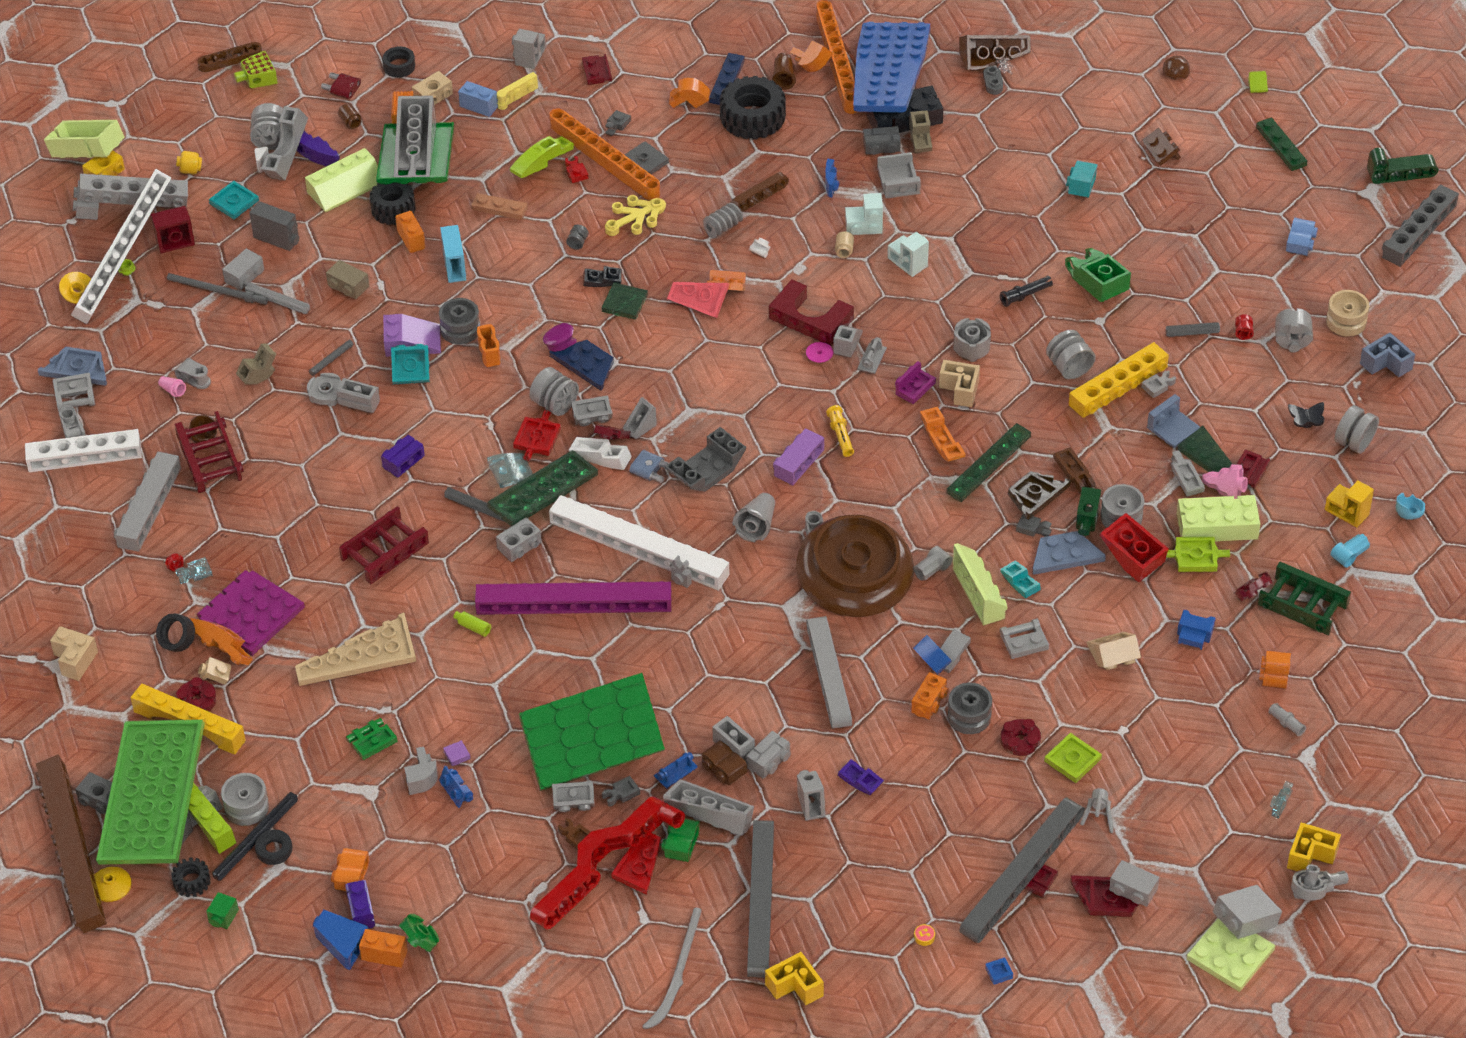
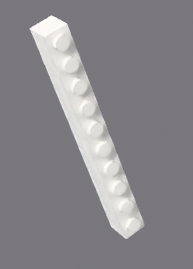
M155 169L71 316L86 324L89 322L171 177Z
M560 495L549 510L551 524L671 571L673 560L679 555L681 562L688 560L689 566L687 569L691 571L693 581L718 591L730 575L729 562L722 558H717L707 552L697 550L672 538H667L639 525L624 521L622 518L614 517L604 511H599L589 505L574 501L571 498Z

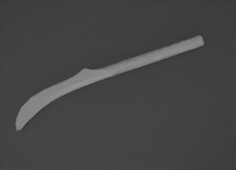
M700 908L693 909L681 953L665 999L656 1013L643 1025V1029H649L658 1025L666 1017L679 988L684 984L682 980L683 971L702 912Z

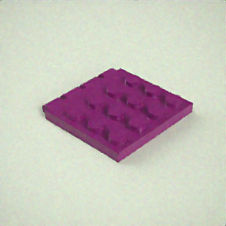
M245 570L235 581H232L222 590V593H219L209 602L210 606L206 605L200 610L197 616L200 620L217 623L238 634L245 640L241 648L253 656L301 612L305 605L304 602L253 570L251 572Z

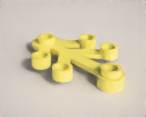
M635 195L627 197V204L630 207H623L622 203L615 202L612 204L613 213L630 215L617 221L613 219L607 221L605 232L609 236H615L619 233V227L636 220L631 226L632 233L635 235L641 234L645 215L651 212V216H648L646 219L648 227L657 226L658 214L664 212L666 202L660 198H654L650 201L639 200ZM641 206V207H644V208L639 209V208H631V207Z

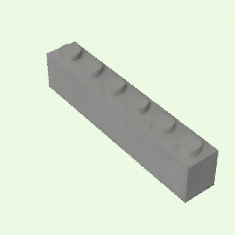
M157 452L156 456L151 459L150 467L144 473L143 481L137 487L134 499L130 500L126 514H123L119 528L115 529L114 538L116 539L117 547L140 551L181 470L179 456Z

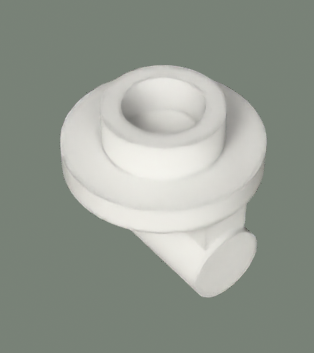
M759 237L758 240L754 239L749 251L766 258L771 247L768 245V241Z

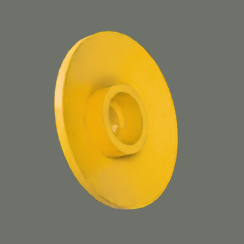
M81 272L66 274L62 277L59 284L60 294L68 302L77 304L91 278Z
M106 867L94 874L100 899L103 902L120 900L130 891L131 877L126 870L120 867Z

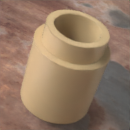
M840 232L836 236L835 252L840 258H848L853 252L854 236L851 233Z

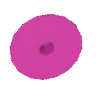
M815 342L807 347L806 356L813 362H826L832 358L833 349L827 343Z

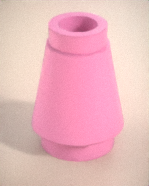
M165 376L159 379V386L174 397H180L186 391V384L181 379Z

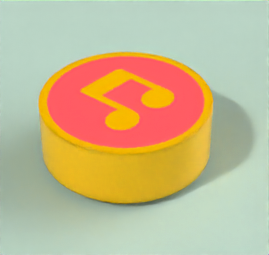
M926 924L919 925L914 931L915 942L921 946L931 945L935 940L934 928Z

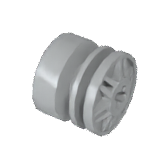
M264 103L253 109L250 138L255 146L258 148L268 147V150L277 149L281 138L279 119L284 108L276 104Z
M1066 330L1059 333L1049 342L1046 348V354L1062 376L1068 380L1081 377L1091 369L1095 362L1096 356L1075 330Z
M547 367L535 377L529 396L538 405L545 407L546 410L554 415L561 416L572 407L571 402L576 401L579 386L577 382L567 376H563L556 369Z

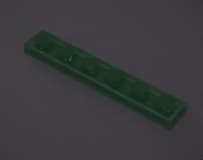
M1016 423L947 488L946 494L963 502L1031 437V431Z

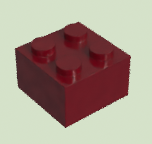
M186 205L151 214L155 239L160 254L195 245L191 219Z

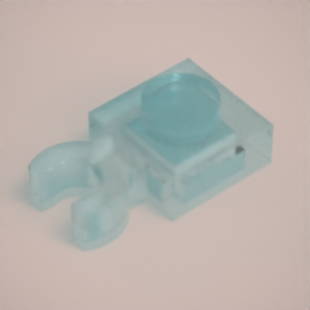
M206 557L187 563L188 568L181 567L175 570L176 576H180V584L188 582L190 578H193L195 582L212 576V570Z
M1286 781L1278 796H1273L1270 807L1273 808L1271 816L1280 818L1287 800L1292 794L1293 783Z

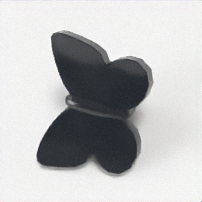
M1324 402L1317 403L1309 409L1288 404V410L1291 416L1294 417V424L1297 427L1310 428L1313 425H1323L1325 420L1322 416Z

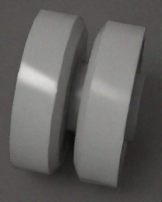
M1356 405L1351 406L1345 412L1337 427L1334 438L1335 442L1343 446L1349 444L1351 450L1361 454L1369 446L1377 431L1379 417L1372 413L1365 414L1364 409Z
M1118 484L1109 487L1104 492L1100 517L1106 528L1125 513L1141 525L1144 497L1139 489L1131 485Z
M239 773L226 780L222 786L221 797L226 817L232 823L240 826L258 823L266 816L269 809L266 786L259 776L252 773Z

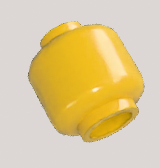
M182 151L181 156H177L176 166L179 167L181 173L195 175L198 171H201L202 157H199L197 152Z

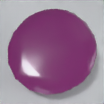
M561 323L552 327L543 336V342L550 351L564 350L574 345L577 339L572 337L574 328L568 323Z

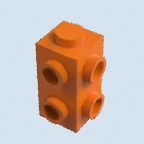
M929 672L912 699L911 713L930 720L933 713L936 714L939 710L940 701L947 697L949 691L947 679Z

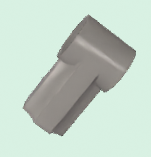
M935 546L929 551L924 560L914 566V573L921 581L927 580L938 570H946L951 565L953 557L939 546Z

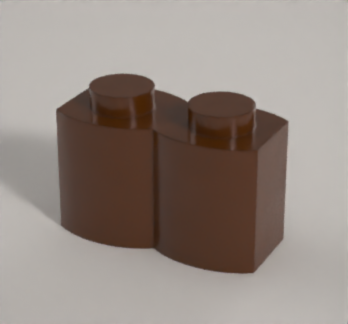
M718 741L702 753L703 767L707 771L713 772L721 783L724 782L727 785H731L747 773V763L722 741Z

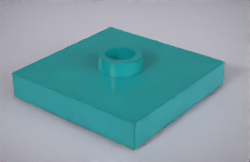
M233 180L209 199V204L235 220L257 203L259 196Z

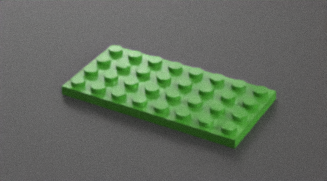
M203 719L125 721L96 858L98 865L178 863L205 725Z

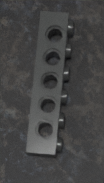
M1441 184L1436 190L1433 189L1429 197L1421 202L1420 207L1412 212L1408 220L1405 219L1401 227L1393 232L1392 237L1383 243L1382 258L1401 267L1457 206L1459 193Z
M89 772L75 789L78 801L84 806L94 808L100 814H106L112 782ZM189 818L186 819L182 844L193 831Z

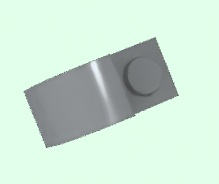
M424 746L416 748L419 764L404 767L410 795L431 789L438 779L436 760L431 761L430 753L426 754Z

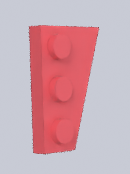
M673 282L667 299L717 318L730 284Z

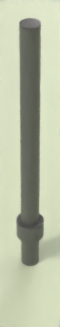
M171 273L167 275V280L241 298L245 302H257L265 305L268 302L267 297L256 295L254 292H243Z

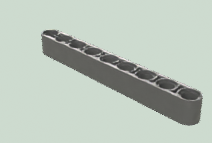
M1067 797L1064 798L965 918L959 932L974 942L980 943L1080 821L1085 808Z
M753 820L747 977H765V970L769 968L774 821Z

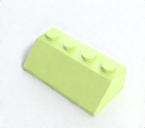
M365 148L306 176L307 193L325 212H328L372 190L373 186H377V162Z
M958 543L954 544L953 571L982 624L986 625L1005 619L1007 603L1005 599H1001L997 585L993 584L990 572L985 570L982 558L978 557L975 550Z

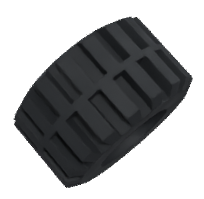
M377 183V186H373L370 191L371 212L376 221H380L382 224L386 223V225H396V215L412 211L414 214L416 209L414 191L408 183Z

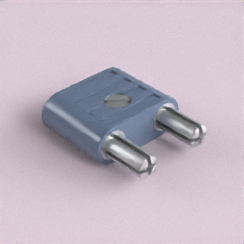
M642 450L631 464L629 472L649 481L653 479L662 483L664 477L656 473L661 467L665 468L669 463L658 455Z

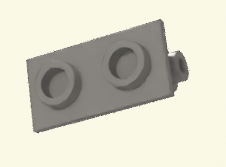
M879 337L872 339L871 343L868 344L857 368L858 370L876 373L887 347L882 346V340Z

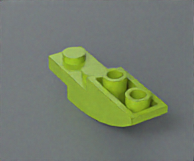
M548 136L525 151L510 167V172L520 178L527 177L548 167V160L573 150L574 143L562 136L557 139Z

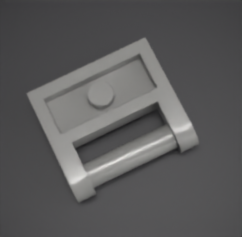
M90 373L53 379L58 412L65 406L95 405ZM88 394L86 398L62 402L64 397Z
M1038 618L1032 619L1029 623L1009 628L1006 626L1000 628L1001 638L1011 659L1049 650V643L1041 629ZM1029 630L1034 631L1032 633L1010 638L1009 636Z

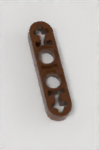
M251 42L202 56L197 60L198 68L201 72H210L239 64L242 60L262 52L261 44Z
M778 172L736 196L730 203L735 204L741 212H744L784 189L789 182V178L782 172Z

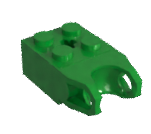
M1093 248L1085 249V259H1078L1076 257H1067L1065 259V266L1070 272L1072 279L1100 302L1119 295L1130 288L1131 272L1109 254L1105 255Z

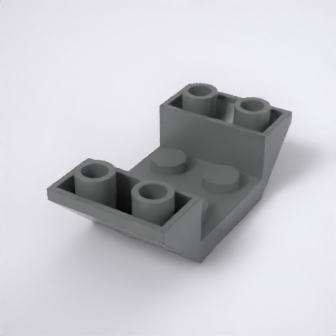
M719 427L707 436V447L687 461L678 456L667 464L665 469L690 489L706 492L734 471L746 451V446Z

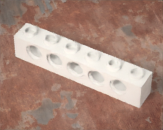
M138 429L25 443L26 463L29 472L142 458Z

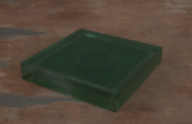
M613 283L601 307L602 312L636 320L648 296V290Z

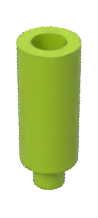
M456 611L453 618L458 620L459 625L484 637L490 633V623L465 611L462 613Z

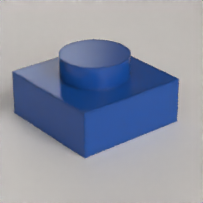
M1005 957L985 964V969L993 985L1013 979V972Z

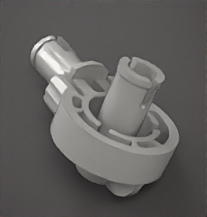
M1310 864L1306 867V870L1298 871L1293 875L1291 889L1294 897L1306 901L1319 900L1326 893L1332 892L1334 886L1347 884L1349 878L1345 871L1330 874L1327 871H1320L1318 866Z

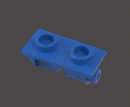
M685 752L683 756L665 768L659 769V772L654 777L667 789L697 769L698 766L692 761L694 759L692 753Z
M444 766L439 781L456 806L460 808L463 801L470 802L473 800V793L467 785H463L464 781L457 770L448 769L447 766Z

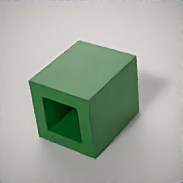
M218 892L206 911L208 922L214 927L228 929L239 911L237 899Z

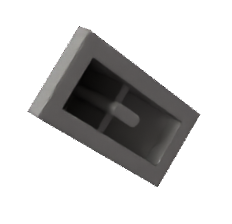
M641 397L623 429L631 431L630 435L635 439L639 438L657 425L656 407Z

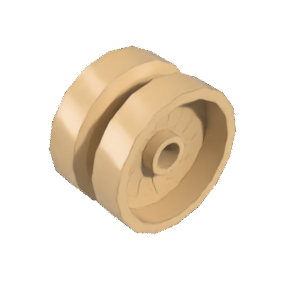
M1341 290L1334 293L1329 300L1326 317L1329 329L1345 337L1355 336L1364 331L1370 307L1368 299L1363 294L1353 290Z

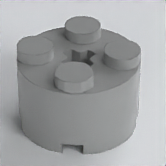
M1291 308L1281 311L1276 316L1275 321L1276 342L1281 347L1289 349L1290 352H1298L1300 349L1308 346L1313 341L1311 315L1307 311L1298 308L1297 311H1291Z
M965 318L959 321L954 330V351L969 362H975L977 359L988 354L991 343L989 324L979 318L975 320Z

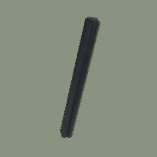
M289 792L212 872L213 877L221 881L255 846L257 838L262 833L270 830L298 801V796L293 792Z

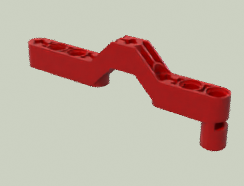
M651 796L620 825L591 831L578 844L577 866L532 908L530 912L531 921L547 930L553 928L598 885L601 875L597 871V864L609 852L639 846L663 822L673 828H679L684 823L685 813Z

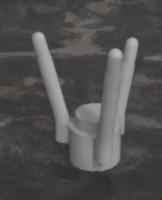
M1097 788L1093 790L1092 798L1088 799V805L1080 824H1085L1092 806L1096 809V817H1099L1100 810L1106 808L1109 832L1113 833L1111 801L1108 800L1109 794L1105 789Z

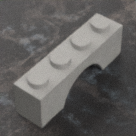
M284 106L279 119L281 128L279 145L273 153L266 154L261 168L272 179L285 181L308 120V117L299 108Z

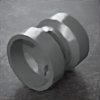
M574 225L566 239L567 245L572 249H581L585 243L584 240L588 237L589 231L582 225Z

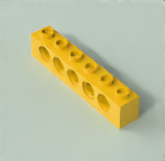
M1155 342L1151 343L1069 393V406L1082 418L1093 414L1096 410L1108 405L1117 397H1121L1127 391L1136 388L1143 381L1159 372H1163L1168 366L1169 354Z

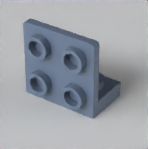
M1176 394L1150 411L1147 423L1149 430L1173 448H1176L1200 430L1199 425L1179 411L1180 397Z

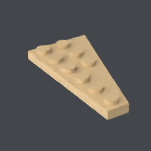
M404 612L399 614L397 619L387 620L382 623V626L374 630L369 629L345 641L344 645L338 648L332 647L328 649V653L320 657L314 656L296 665L295 669L299 686L416 662Z

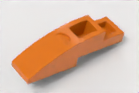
M189 618L194 624L195 635H199L202 638L201 642L208 647L215 646L221 651L228 653L231 656V661L237 665H249L253 659L241 648L245 640L238 634L214 622Z

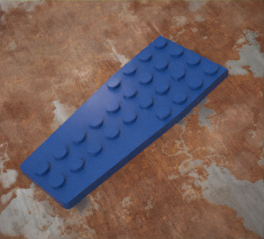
M866 22L862 24L856 55L854 111L905 112L907 110L926 56L931 30L930 23Z

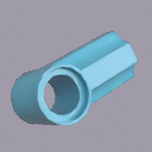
M1358 534L1345 544L1341 542L1335 545L1330 556L1347 568L1353 564L1358 555L1370 547V543L1364 534Z

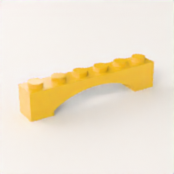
M142 683L131 696L134 712L149 719L152 717H162L170 720L203 719L205 724L203 735L218 745V748L235 755L246 741L242 725Z

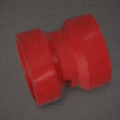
M1247 314L1237 316L1235 319L1236 337L1240 340L1252 338L1254 336L1253 318Z

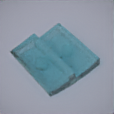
M504 453L487 457V463L500 488L517 484L518 488L536 483V478L528 462L523 459L524 454Z

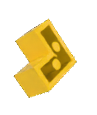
M1358 480L1350 489L1339 484L1327 496L1325 511L1357 528L1370 514L1374 489Z
M1301 822L1289 853L1287 869L1297 872L1306 870V867L1311 864L1312 859L1333 865L1339 848L1341 834Z
M802 952L765 970V985L776 1000L795 991L806 1006L824 996V982Z

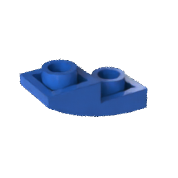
M827 159L825 186L827 194L831 198L834 192L838 191L839 181L837 180V168L834 167V160Z
M928 635L913 647L937 674L941 673L952 662Z

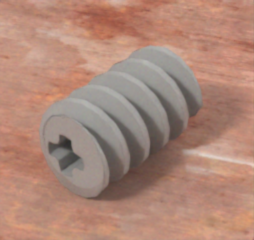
M728 203L716 210L715 213H711L704 218V229L711 238H715L717 235L722 234V231L725 232L727 228H732L733 225L743 221V214L738 206Z

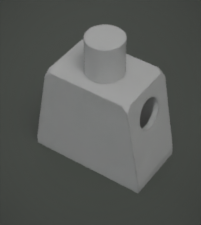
M803 770L797 775V792L805 820L825 817L824 787L816 771L809 772L808 770ZM809 796L814 797L815 801L811 803Z

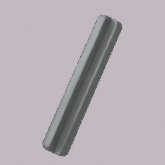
M1212 322L1166 326L1165 332L1167 337L1213 334L1220 332V324Z

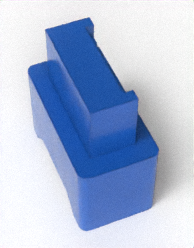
M1183 610L1177 630V635H1179L1178 644L1182 643L1198 647L1202 650L1204 642H1210L1216 618L1212 616L1204 618L1192 615L1188 610Z

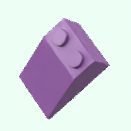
M404 314L383 315L386 357L391 356V347L397 345H405L407 347L414 346L415 344L428 345L429 354L441 353L440 324Z

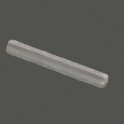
M251 282L245 286L246 292L250 291L256 295L267 297L268 301L307 314L310 310V305L303 301Z

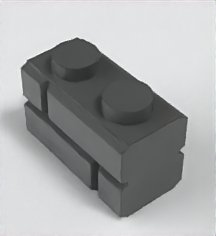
M898 126L863 129L865 155L900 152L901 140Z

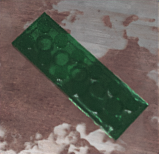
M572 450L489 500L487 507L512 527L524 518H529L549 506L560 495L565 496L596 477L598 469Z

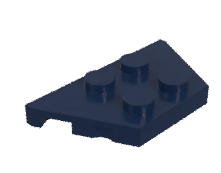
M588 340L577 342L561 351H549L552 359L600 391L603 390L604 382L608 378L609 370L613 366L614 357Z

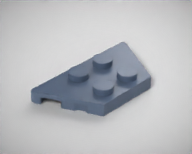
M65 347L58 355L53 356L49 360L50 363L46 367L38 368L39 376L52 378L90 373L92 384L107 385L102 355L99 351Z
M1078 531L1042 537L1039 541L1033 565V575L1104 562L1106 556L1088 539L1080 535Z

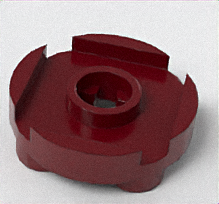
M1267 571L1259 574L1260 578H1252L1234 592L1236 597L1240 601L1247 598L1250 599L1258 593L1257 590L1272 584L1273 581Z
M200 677L192 678L191 681L186 682L176 691L178 699L208 712L216 704L217 696L214 686ZM199 695L200 699H193V697Z
M1032 719L1007 721L1004 723L1001 731V745L1006 751L1007 749L1012 751L1013 755L1027 756L1035 752V749L1040 745L1041 732ZM1023 735L1024 739L1020 740V738L1016 736Z

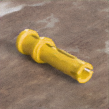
M834 405L827 409L826 415L830 418L831 428L836 432L843 456L849 457L854 454V449L846 430L847 421L843 418L842 407Z

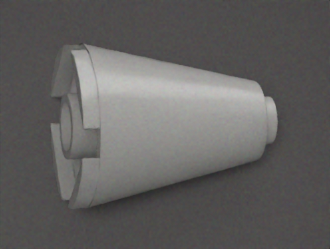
M761 493L735 514L732 523L737 529L736 533L741 538L755 542L756 540L762 541L768 536L775 508L774 497L768 493Z

